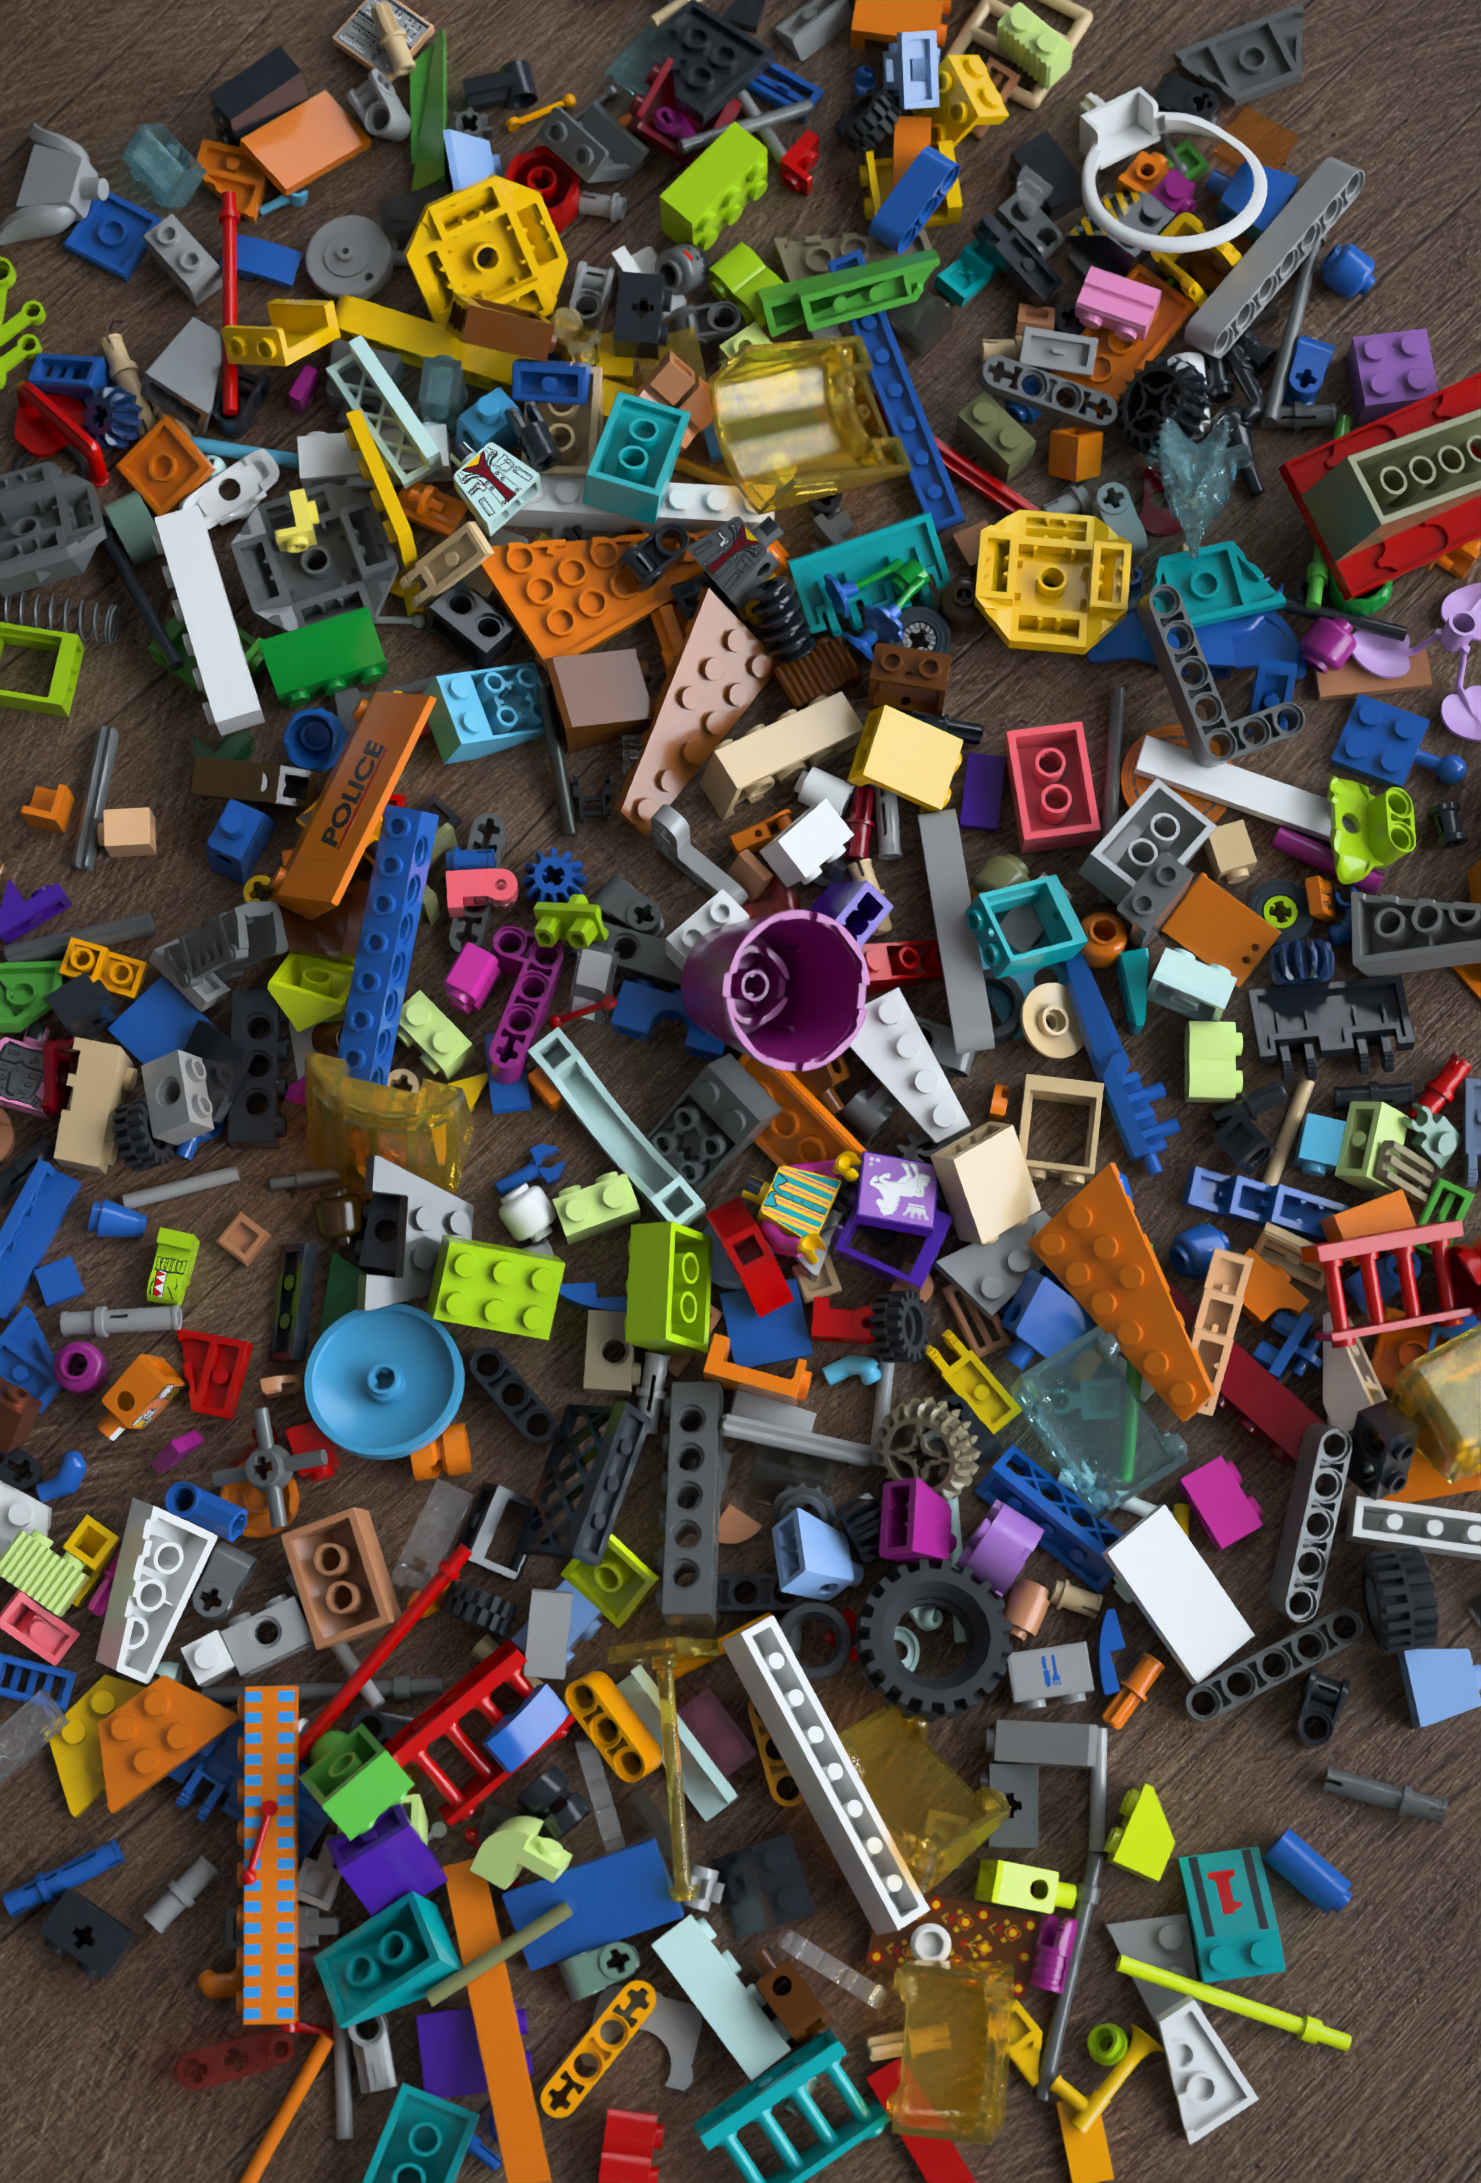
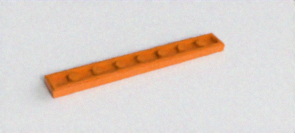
M474 1859L443 1866V1870L448 1878L446 1885L463 1967L501 1943L489 1882L470 1871ZM504 1960L467 1984L507 2182L552 2183L506 1962Z

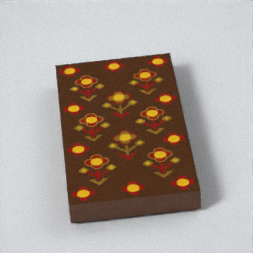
M920 1891L930 1909L928 1912L897 1931L876 1936L873 1928L871 1930L865 1960L866 1965L1026 2000L1029 1988L1027 1983L1031 1975L1030 1970L1033 1966L1032 1960L1036 1952L1035 1946L1042 1918ZM927 1923L942 1926L948 1932L951 1939V1951L948 1957L942 1963L932 1966L922 1964L916 1960L910 1949V1939L913 1932L919 1926Z

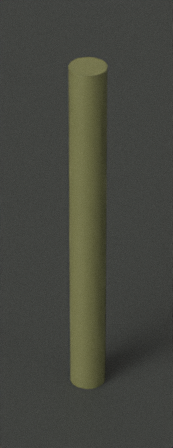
M563 1901L424 1992L431 2006L434 2007L573 1915L571 1909Z

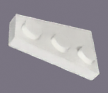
M1191 1994L1156 2016L1185 2137L1189 2145H1191L1259 2099Z

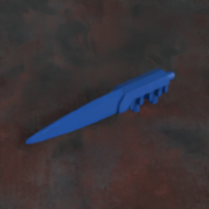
M1080 950L1073 959L1061 962L1076 1020L1099 1083H1104L1103 1095L1128 1158L1131 1162L1142 1160L1148 1176L1152 1177L1163 1172L1157 1157L1158 1154L1166 1152L1168 1148L1166 1140L1163 1138L1179 1133L1181 1129L1176 1117L1158 1124L1156 1122L1153 1107H1150L1149 1102L1166 1096L1162 1082L1143 1088L1138 1071L1126 1074L1130 1065L1125 1049H1123L1093 975Z

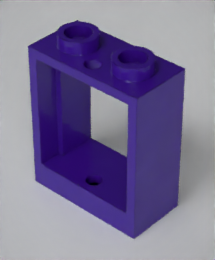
M855 1186L847 1203V1207L852 1209V1212L846 1223L843 1221L838 1222L830 1242L836 1244L833 1256L903 1288L915 1290V1292L920 1294L954 1217L936 1209L932 1237L926 1238L909 1275L849 1247L859 1225L853 1223L857 1186Z

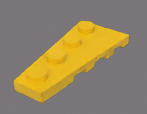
M360 409L346 413L349 429L344 430L345 438L351 452L358 450L361 459L356 462L364 482L370 481L373 490L369 491L374 508L377 513L382 511L385 519L382 525L390 544H395L405 572L408 573L416 567L415 563L418 562L412 530Z

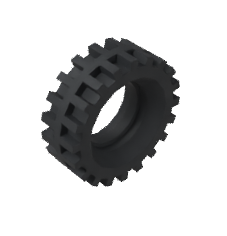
M928 1559L918 1560L915 1565L906 1567L904 1564L896 1568L891 1575L884 1577L876 1585L865 1600L854 1623L856 1625V1632L852 1638V1648H856L858 1659L855 1662L857 1672L863 1671L867 1679L864 1686L869 1692L875 1690L883 1698L880 1704L887 1709L892 1705L902 1711V1717L911 1719L912 1716L924 1717V1722H934L937 1718L944 1717L950 1720L957 1718L967 1710H972L988 1696L998 1681L1004 1676L1007 1667H1005L1007 1658L1012 1654L1013 1644H1009V1633L1013 1629L1011 1620L1005 1621L1002 1612L1006 1607L1002 1598L996 1600L989 1591L992 1585L987 1580L981 1583L971 1576L974 1571L967 1566L963 1570L951 1567L952 1561L942 1559L939 1564H929ZM928 1605L943 1608L954 1615L964 1628L967 1640L966 1656L959 1669L949 1676L936 1679L918 1676L907 1669L898 1657L894 1643L896 1625L902 1616L913 1608Z

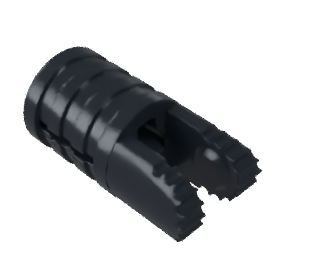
M531 401L526 404V414L528 420H530V424L527 426L515 407L505 409V418L518 443L521 445L523 452L526 454L530 467L536 472H543L556 466L561 461L563 455L553 439L536 402Z

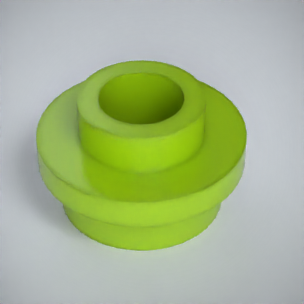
M1115 2024L1096 2026L1090 2032L1087 2040L1090 2056L1094 2061L1103 2066H1111L1118 2063L1125 2056L1128 2048V2038L1124 2030ZM1113 2041L1111 2047L1106 2051L1108 2043Z

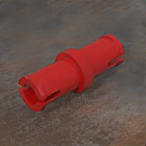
M1451 1054L1449 1060L1435 1079H1430L1425 1084L1424 1088L1426 1091L1416 1104L1428 1107L1432 1114H1438L1445 1104H1450L1453 1101L1454 1091L1472 1070V1066L1463 1058L1459 1062V1056ZM1413 1107L1407 1113V1116L1416 1121L1418 1112Z

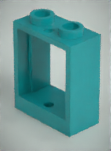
M1056 874L978 894L964 912L967 925L971 932L975 934L982 949L983 959L991 968L995 979L1073 959L1088 942ZM1032 904L1052 945L1013 955L994 914Z

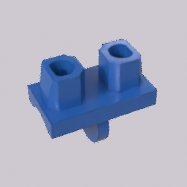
M1280 1310L1270 1327V1331L1287 1340L1280 1351L1262 1340L1252 1358L1279 1382L1293 1359L1297 1363L1291 1372L1302 1378L1307 1368L1319 1371L1323 1361L1315 1354L1321 1343L1311 1338L1305 1349L1301 1347L1313 1327L1314 1317L1305 1312L1299 1317L1293 1313Z

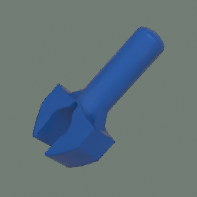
M539 1144L531 1148L532 1158L529 1165L494 1183L496 1192L499 1195H504L535 1178L545 1180L548 1186L559 1181L566 1166L565 1161L549 1169L541 1167L546 1157H551L559 1152L558 1148L545 1144Z

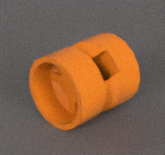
M465 1423L449 1424L447 1429L431 1444L410 1454L415 1481L437 1479L440 1473L444 1471L450 1477L472 1473L470 1447Z

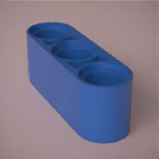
M926 146L918 154L874 216L869 226L868 234L899 255L903 254L957 180L960 173V165L931 146Z

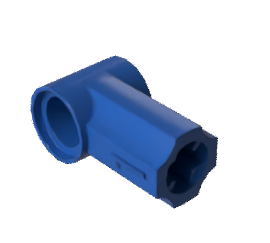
M184 1481L176 1482L166 1492L165 1506L169 1513L226 1540L234 1542L238 1536L243 1534L247 1526L248 1510L194 1484ZM191 1495H193V1504L188 1510H186V1501Z

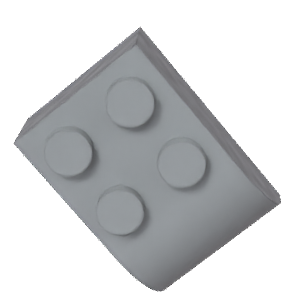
M1156 778L1090 853L1078 873L1119 905L1161 852L1168 853L1182 865L1186 866L1217 825Z

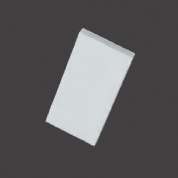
M1158 1505L1101 1553L1191 1684L1202 1682L1255 1635L1166 1505Z

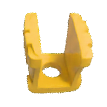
M1184 212L1177 216L1159 236L1183 237L1202 234L1207 231L1203 228V224L1197 217L1189 212ZM1228 241L1208 248L1231 270L1242 259L1241 254ZM1151 251V256L1168 278L1170 276L1175 278L1180 283L1181 290L1186 297L1200 308L1209 297L1193 278L1174 263L1182 253Z

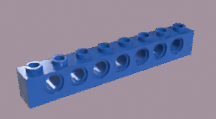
M388 804L385 807L326 1113L360 1121H380L439 815Z

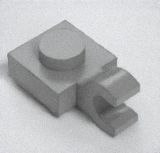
M332 1833L327 1835L318 1860L306 1856L299 1872L298 1899L326 1911L330 1910L343 1878L338 1868L334 1867L335 1862L325 1843L336 1836Z

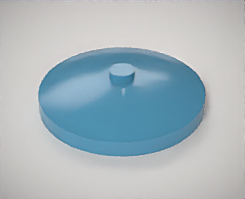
M399 1303L371 1311L354 1310L334 1322L322 1334L314 1346L305 1371L304 1390L306 1402L312 1418L319 1429L340 1449L366 1459H396L425 1448L447 1429L455 1417L462 1400L465 1383L464 1366L460 1352L449 1332L438 1320L433 1319L425 1311Z

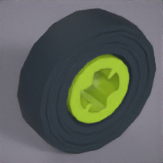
M1274 880L1266 882L1253 891L1246 903L1248 908L1282 932L1271 948L1284 942L1303 940L1313 925L1314 917L1309 912L1307 893L1303 888L1290 881ZM1276 906H1280L1283 913L1289 914V917L1286 916L1283 923L1277 922L1276 916H1270L1269 912L1273 913Z

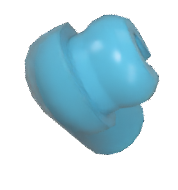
M849 1355L821 1369L829 1386L858 1374L865 1385L872 1384L881 1378V1372L877 1368L879 1363L873 1357Z

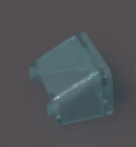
M1100 1325L1021 1374L1010 1388L1013 1399L1022 1409L1026 1420L1085 1509L1096 1521H1100L1189 1461L1186 1455L1188 1449L1183 1439L1175 1432L1170 1434L1166 1430L1159 1431L1117 1368L1116 1364L1119 1361L1117 1354L1120 1352L1119 1344L1111 1333H1104Z

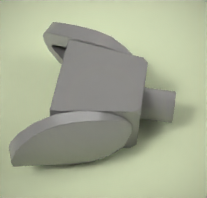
M36 123L32 124L27 135L34 144L17 200L16 207L18 210L9 215L0 225V245L4 246L59 234L74 221H83L87 217L92 200L103 201L107 199L109 194L108 182L105 178H98V173L90 165V158L82 146L61 134L43 129Z

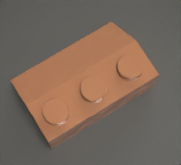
M352 1507L281 1535L316 1650L357 1641L387 1631L402 1615L369 1510Z

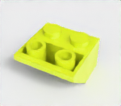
M1145 1783L1137 1786L1136 1790L1133 1788L1131 1791L1128 1790L1119 1809V1813L1125 1816L1120 1828L1116 1826L1110 1830L1103 1851L1109 1853L1105 1862L1146 1881L1158 1882L1175 1841L1154 1788Z

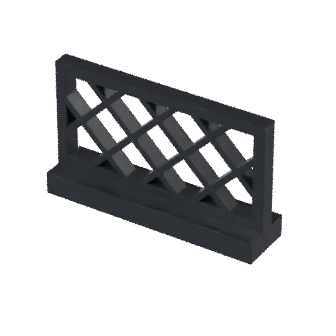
M616 1401L614 1407L567 1404L514 1550L523 1555L576 1559L588 1566L599 1567L652 1419L629 1402ZM585 1417L587 1424L573 1435L572 1431L577 1418ZM608 1422L605 1433L601 1436L599 1428ZM592 1435L595 1443L581 1454L578 1446ZM571 1452L574 1460L560 1471L559 1467L562 1459ZM595 1458L592 1469L588 1473L586 1464ZM579 1472L581 1480L568 1490L565 1482ZM558 1489L560 1497L547 1507L546 1502L549 1495ZM582 1494L578 1507L575 1510L573 1501ZM565 1508L568 1517L554 1527L552 1518ZM544 1526L547 1534L533 1544L532 1541L536 1531ZM568 1532L564 1546H562L559 1538Z

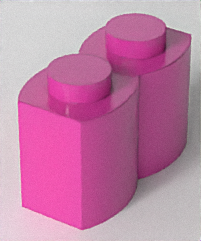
M470 942L464 943L442 983L447 990L445 995L451 1000L449 1005L453 1009L465 1015H469L471 1011L476 1014L480 1013L502 973L497 966L499 961L493 954Z

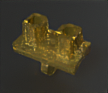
M562 307L556 310L551 317V322L555 325L554 330L557 331V342L554 350L559 352L562 361L591 363V366L598 364L600 360L594 345L602 341L599 330L584 326L581 314L574 308Z

